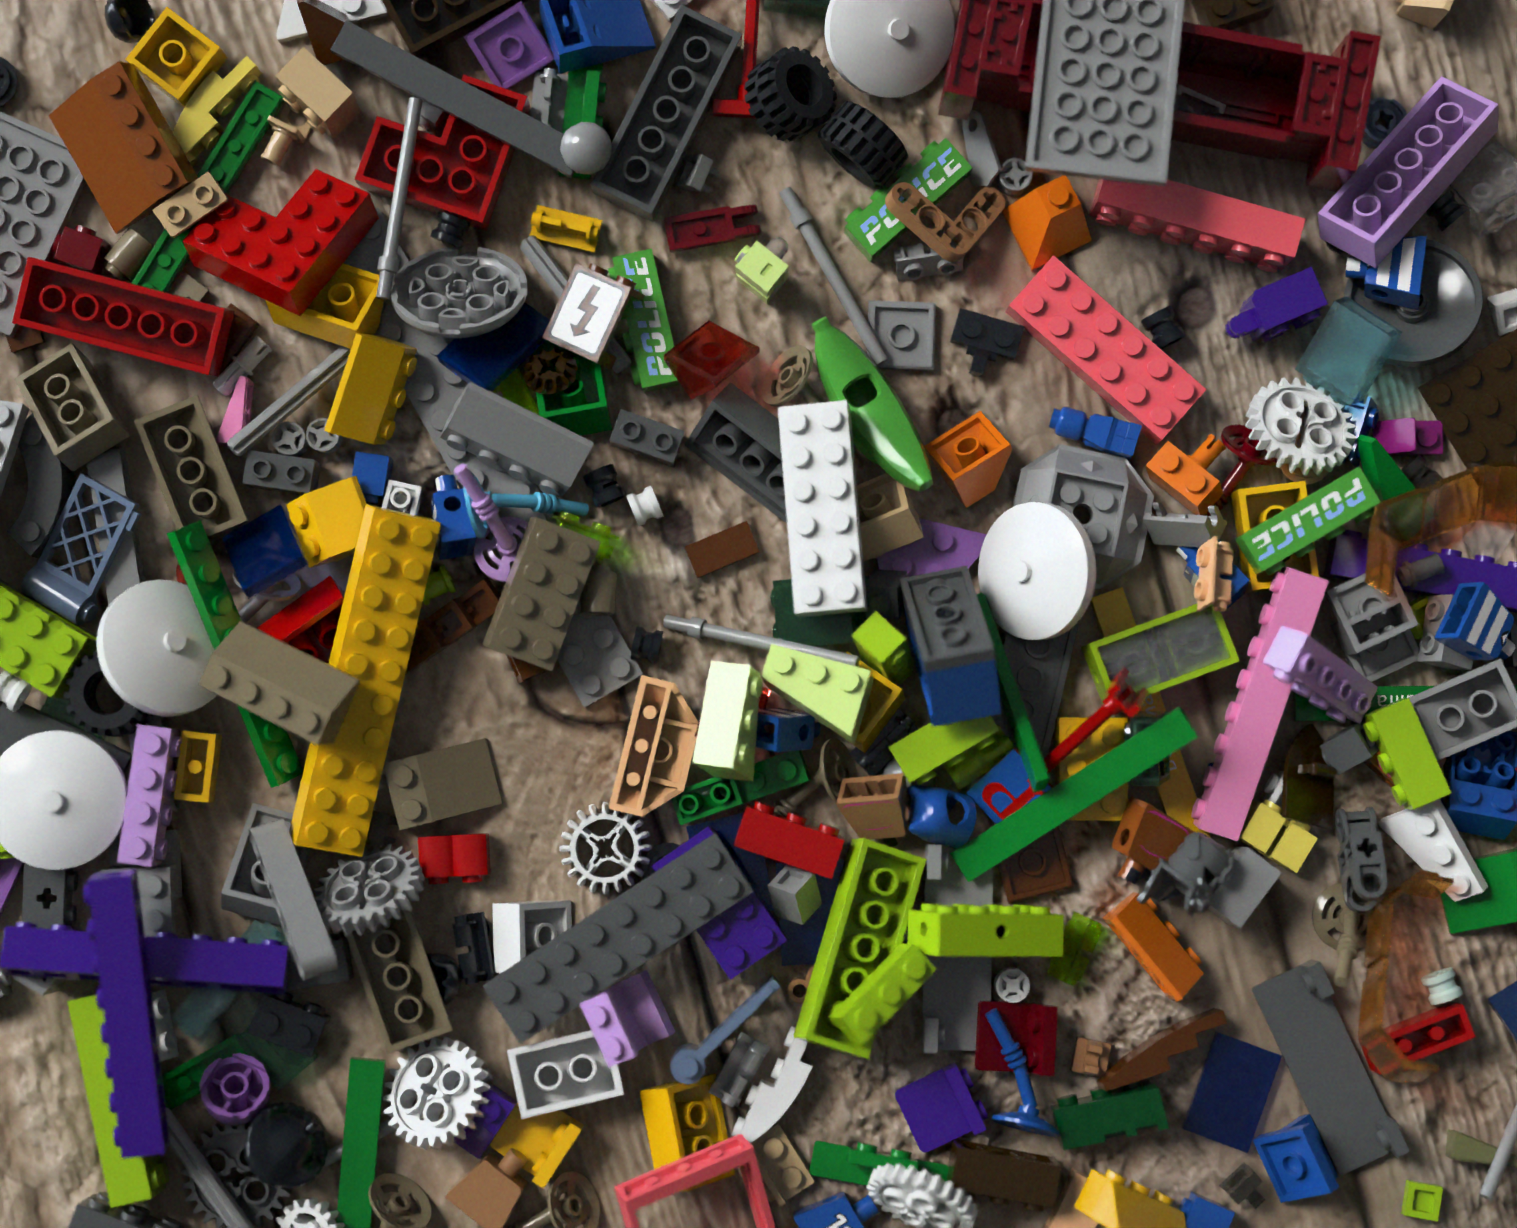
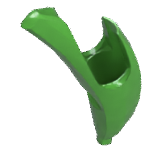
M826 316L812 323L811 326L815 331V356L823 387L830 402L847 400L851 410L853 444L864 456L875 464L880 465L887 474L906 488L918 492L928 490L933 485V479L925 448L908 412L887 378L865 351L845 332L831 325Z

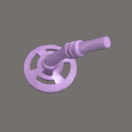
M461 464L455 468L454 473L473 500L471 505L479 515V518L487 522L486 536L491 531L494 534L492 541L485 539L486 536L480 539L476 538L474 546L475 560L486 576L495 581L506 582L511 570L510 564L514 562L520 546L513 535L518 536L522 541L524 534L517 530V527L526 530L528 522L516 517L500 518L497 514L499 509L490 495L483 492L466 464ZM494 549H498L501 560L494 555ZM483 552H488L490 559L499 566L498 570L486 562Z

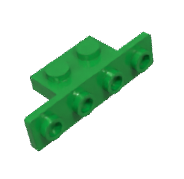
M603 63L568 72L563 134L568 128L580 122L595 123L603 128V116L598 115L599 103H605L607 83L602 82ZM558 171L559 177L570 178ZM574 172L572 178L590 180L592 174Z
M823 1141L814 1142L809 1173L813 1176L868 1185L873 1169H877L878 1165L885 1167L886 1163H889L896 1168L897 1163H900L906 1169H909L911 1165L919 1172L925 1169L929 1174L934 1176L940 1175L941 1179L947 1182L948 1165L911 1158L912 1152L892 1148L891 1154L877 1152L878 1146L862 1142L857 1143V1148Z

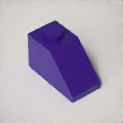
M492 1083L488 1084L490 1089L482 1092L481 1095L489 1100L487 1104H480L478 1107L484 1116H474L472 1119L476 1128L471 1129L466 1126L464 1128L466 1137L464 1140L454 1135V1143L478 1159L481 1158L518 1102Z

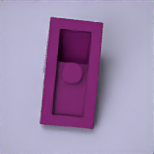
M1415 418L1378 421L1376 427L1372 428V437L1379 441L1390 456H1440L1443 454V424L1441 421H1415Z

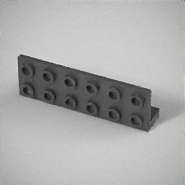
M1311 959L1252 987L1254 997L1337 1173L1344 1175L1388 1153L1397 1158L1409 1153L1410 1150L1396 1121L1386 1115L1334 1005L1331 995L1335 994L1321 962Z

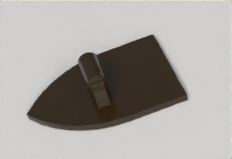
M1308 724L1293 740L1285 759L1282 817L1332 830L1336 769L1325 763L1322 749L1320 748L1323 740L1314 725Z

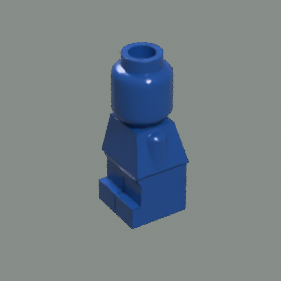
M1063 407L1061 410L1054 408L1048 428L1055 429L1056 435L1077 441L1082 437V441L1086 446L1092 447L1101 453L1125 457L1127 460H1130L1133 457L1142 425L1099 414H1093L1087 418V414L1083 411Z

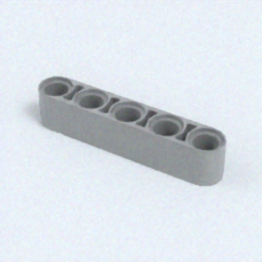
M279 819L250 828L249 836L253 850L302 979L306 980L338 969L335 952L285 821Z

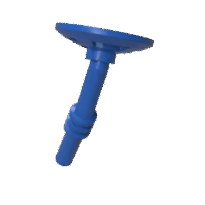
M994 1008L988 1011L985 1016L1003 1048L1000 1052L1002 1055H1006L1004 1057L1005 1062H1009V1069L1014 1071L1023 1105H1019L1018 1112L992 1115L991 1121L1030 1133L1059 1137L1060 1132L1053 1125L1038 1117L1039 1109H1036L1037 1101L1025 1063L1027 1057L1025 1055L1022 1056L1024 1053L1022 1049H1018L1020 1047L1019 1042H1014L998 1009Z

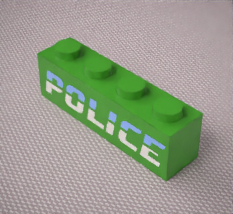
M947 138L939 144L936 141L930 143L921 152L920 155L923 158L914 166L911 163L905 165L895 175L898 179L889 188L884 185L882 189H878L870 197L873 201L864 210L861 207L856 208L845 219L848 224L845 225L844 234L869 262H872L909 229L886 207L885 197L894 185L900 182L909 183L934 205H937L970 176L973 167ZM902 196L898 199L902 203L906 201ZM915 207L912 213L915 214L918 209Z
M652 248L612 257L614 267L608 268L610 278L616 280L618 275L637 283L634 289L645 295L643 301L630 297L620 321L627 320L629 332L623 333L627 353L634 352L637 365L630 366L634 385H642L643 393L682 385L681 373Z
M1359 466L1235 538L1255 574L1265 570L1270 575L1286 566L1283 559L1293 553L1299 558L1315 549L1316 547L1313 542L1322 536L1328 541L1344 532L1345 529L1342 525L1351 519H1354L1357 524L1373 515L1372 507L1379 504L1380 500Z

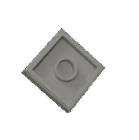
M868 301V324L888 358L885 363L877 366L879 369L934 370L936 303ZM867 350L866 354H867V355L871 358V360L873 361L871 355L869 354V352H868V350Z

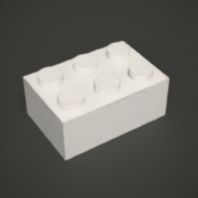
M592 1030L507 1050L521 1119L624 1095L618 1065L608 1067Z

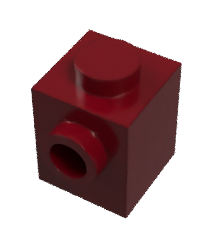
M77 225L75 230L64 227L62 234L57 235L53 244L54 259L62 265L101 275L105 264L103 258L109 252L111 245L104 239L95 237L97 232L81 225Z

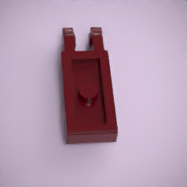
M753 204L734 208L725 206L665 217L664 223L670 253L733 242L736 239L761 234L760 225L734 228L732 218H747L757 214V205Z

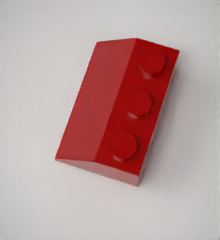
M330 575L258 626L257 629L329 664L345 592Z

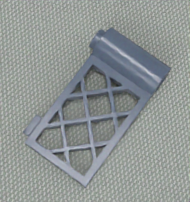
M80 473L37 565L27 572L22 581V593L78 626L91 622L98 612L96 595L127 531H134L142 515L137 511L140 504L92 477ZM88 485L95 489L98 503L85 507L82 494ZM119 502L127 508L121 520L112 523L108 505ZM100 508L105 526L91 530L87 513ZM79 516L84 533L70 538L67 525L71 518ZM106 531L109 545L106 551L97 553L93 536ZM85 539L90 556L76 560L72 543ZM64 546L69 564L59 567L50 561L55 550ZM92 562L95 574L90 584L82 580L78 566Z
M774 975L770 976L698 1045L685 1043L679 1046L673 1054L670 1066L674 1078L683 1084H693L700 1080L705 1071L706 1057L781 987L780 981Z

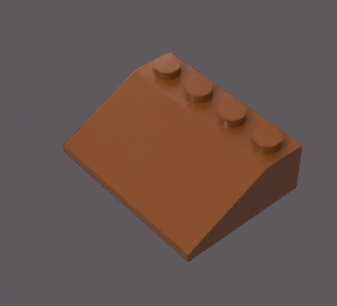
M118 61L91 78L49 114L52 123L116 234L152 214L154 208L198 179L134 64Z

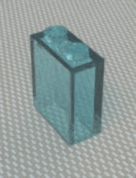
M1347 296L1334 300L1295 370L1303 374L1302 378L1310 385L1315 387L1321 386L1329 391L1331 398L1342 405H1354L1364 399L1403 332Z

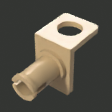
M286 104L278 119L269 115L267 121L274 133L263 154L260 156L263 160L277 167L281 166V162L291 142L298 141L304 144L311 130V126L307 121L299 127L290 124L288 117L292 109Z

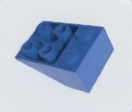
M539 0L540 18L559 74L656 49L640 0Z
M1504 732L1446 757L1443 775L1451 794L1439 799L1457 831L1505 840L1517 824V771L1515 770L1517 767V732Z

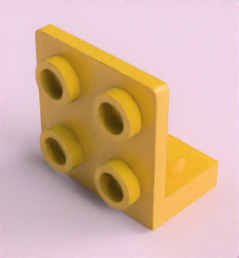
M517 1102L490 1143V1147L503 1156L511 1148L521 1152L527 1159L522 1168L534 1176L532 1182L544 1189L581 1132L584 1124L562 1110L521 1119Z

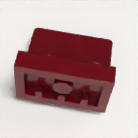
M978 1002L975 1049L976 1070L1014 1072L1013 1069H1009V1062H1005L1004 1057L1006 1055H1002L1000 1052L1003 1048L985 1016L988 1011L997 1008L1014 1042H1019L1020 1047L1018 1049L1024 1051L1022 1056L1025 1055L1027 1057L1025 1063L1028 1072L1041 1076H1054L1057 1006L1025 1002Z

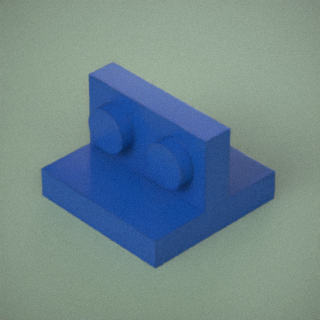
M1310 1114L1298 1117L1281 1130L1260 1134L1253 1139L1281 1203L1329 1194L1339 1188L1336 1181L1338 1174Z

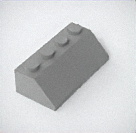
M469 382L455 402L439 437L455 450H466L476 455L478 460L486 465H497L507 470L508 474L520 481L528 480L538 485L542 492L561 497L571 487L594 442L472 382Z

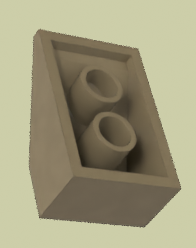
M486 738L384 763L383 768L399 830H406L503 804Z

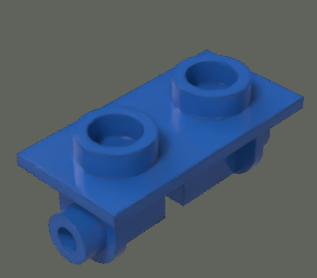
M1354 395L1351 396L1350 401L1345 403L1343 413H1352L1353 416L1349 423L1356 425L1352 433L1356 436V439L1361 434L1368 436L1370 428H1375L1378 422L1379 409H1377V404L1369 396L1365 404H1363L1364 398ZM1356 439L1352 444L1351 452L1342 463L1345 464L1346 460L1349 459L1354 468L1359 467L1361 462Z

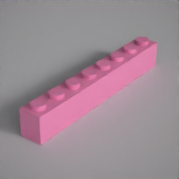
M1286 566L1281 568L1280 572L1276 571L1270 585V591H1273L1270 603L1263 606L1259 616V623L1262 624L1259 635L1252 638L1247 655L1250 656L1247 669H1242L1237 679L1236 688L1239 689L1236 701H1231L1226 710L1225 721H1228L1224 734L1220 733L1214 745V753L1217 755L1213 767L1208 766L1203 777L1202 785L1206 786L1202 798H1197L1192 808L1191 817L1194 818L1193 824L1197 828L1231 840H1239L1292 684L1288 685L1272 676L1274 670L1265 665L1263 661L1281 625L1310 636L1329 582L1328 580Z

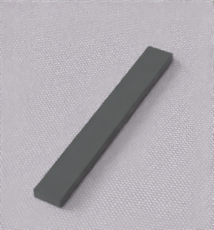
M346 20L330 49L333 54L572 178L575 171L565 164L560 152L563 133Z

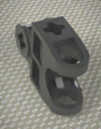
M1366 807L1365 811L1345 812L1344 809H1337L1335 827L1340 844L1337 856L1345 904L1355 913H1368L1374 908L1378 898L1383 895L1387 888L1384 850L1381 832H1377L1376 814L1373 807ZM1378 881H1379V884H1380V889H1379V890H1378V887H1377ZM1355 890L1358 896L1365 900H1370V904L1367 906L1357 905L1352 899V892Z

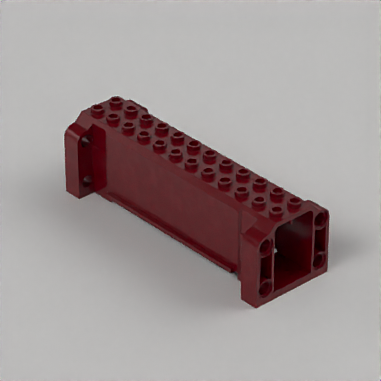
M960 0L938 115L968 121L975 100L1001 104L1004 108L1031 113L1034 84L1029 83L1028 75L1036 37L1039 36L1043 0ZM1182 21L1176 84H1180L1225 104L1226 108L1223 114L1215 115L1211 113L1209 116L1173 110L1171 140L1272 160L1279 158L1307 164L1305 186L1337 192L1357 172L1382 36L1350 30L1331 56L1304 52L1302 51L1303 44Z

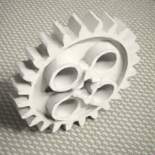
M1284 377L1279 384L1273 380L1270 381L1267 388L1262 386L1258 394L1254 395L1246 413V417L1249 419L1245 426L1252 429L1249 439L1259 440L1255 449H1266L1268 451L1265 456L1266 460L1273 457L1278 459L1276 467L1280 468L1284 463L1288 464L1290 473H1293L1296 467H1298L1304 476H1307L1312 468L1318 476L1323 469L1332 472L1335 465L1341 466L1344 459L1351 452L1352 444L1356 439V436L1352 434L1356 425L1349 423L1353 416L1352 413H1342L1346 404L1344 402L1335 403L1333 401L1336 397L1335 393L1328 396L1325 395V386L1321 385L1316 390L1313 388L1312 380H1308L1304 386L1301 385L1298 377H1295L1292 384H1289ZM1306 406V414L1302 420L1300 416L1302 415L1304 407ZM1300 432L1301 437H1300V439L1298 440V443H1297V446H1298V447H1296V446H1295L1296 437H1297L1298 433Z
M445 1036L441 1041L433 1037L431 1038L430 1045L424 1041L419 1042V1051L410 1047L407 1048L409 1055L407 1060L401 1057L397 1058L401 1068L399 1070L390 1069L389 1072L395 1079L393 1082L385 1083L384 1086L391 1089V1094L383 1097L384 1101L391 1104V1106L384 1110V1114L393 1117L388 1124L397 1129L396 1135L406 1139L407 1143L413 1146L417 1145L425 1150H428L430 1146L441 1150L442 1143L451 1147L454 1146V1135L464 1140L466 1138L464 1128L466 1126L471 1129L476 1128L472 1121L473 1117L484 1116L478 1107L480 1104H487L489 1100L481 1095L482 1092L490 1089L489 1085L481 1082L489 1073L480 1068L484 1061L475 1056V1050L468 1046L466 1047V1044L459 1040L454 1041ZM434 1066L433 1072L428 1076L429 1070ZM461 1079L458 1087L454 1089L457 1080ZM418 1097L416 1105L412 1107L414 1100ZM445 1110L444 1116L439 1120L441 1112Z
M886 1163L885 1167L878 1165L877 1169H873L866 1188L869 1191L868 1196L874 1198V1204L883 1205L882 1211L892 1212V1218H900L904 1221L905 1225L910 1224L916 1226V1228H972L978 1214L976 1210L977 1205L971 1203V1197L963 1195V1189L953 1188V1182H944L940 1175L934 1176L925 1169L919 1172L911 1165L909 1169H906L900 1163H897L896 1168L889 1163Z

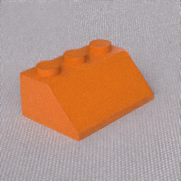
M1133 892L1102 918L1168 998L1179 1002L1204 974L1198 967L1202 961L1190 947L1185 950L1176 940L1180 937V934L1168 920L1164 923L1160 921L1155 914L1158 910L1155 903L1149 899L1144 904H1141L1137 901L1139 894Z

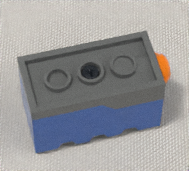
M962 566L900 578L904 612L907 619L908 642L915 660L918 678L921 681L924 699L927 702L932 727L1001 714L994 648L968 567Z

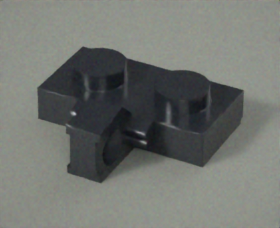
M960 308L950 342L968 347L966 354L974 356L969 373L982 377L987 360L995 362L997 356L1015 360L1025 326Z

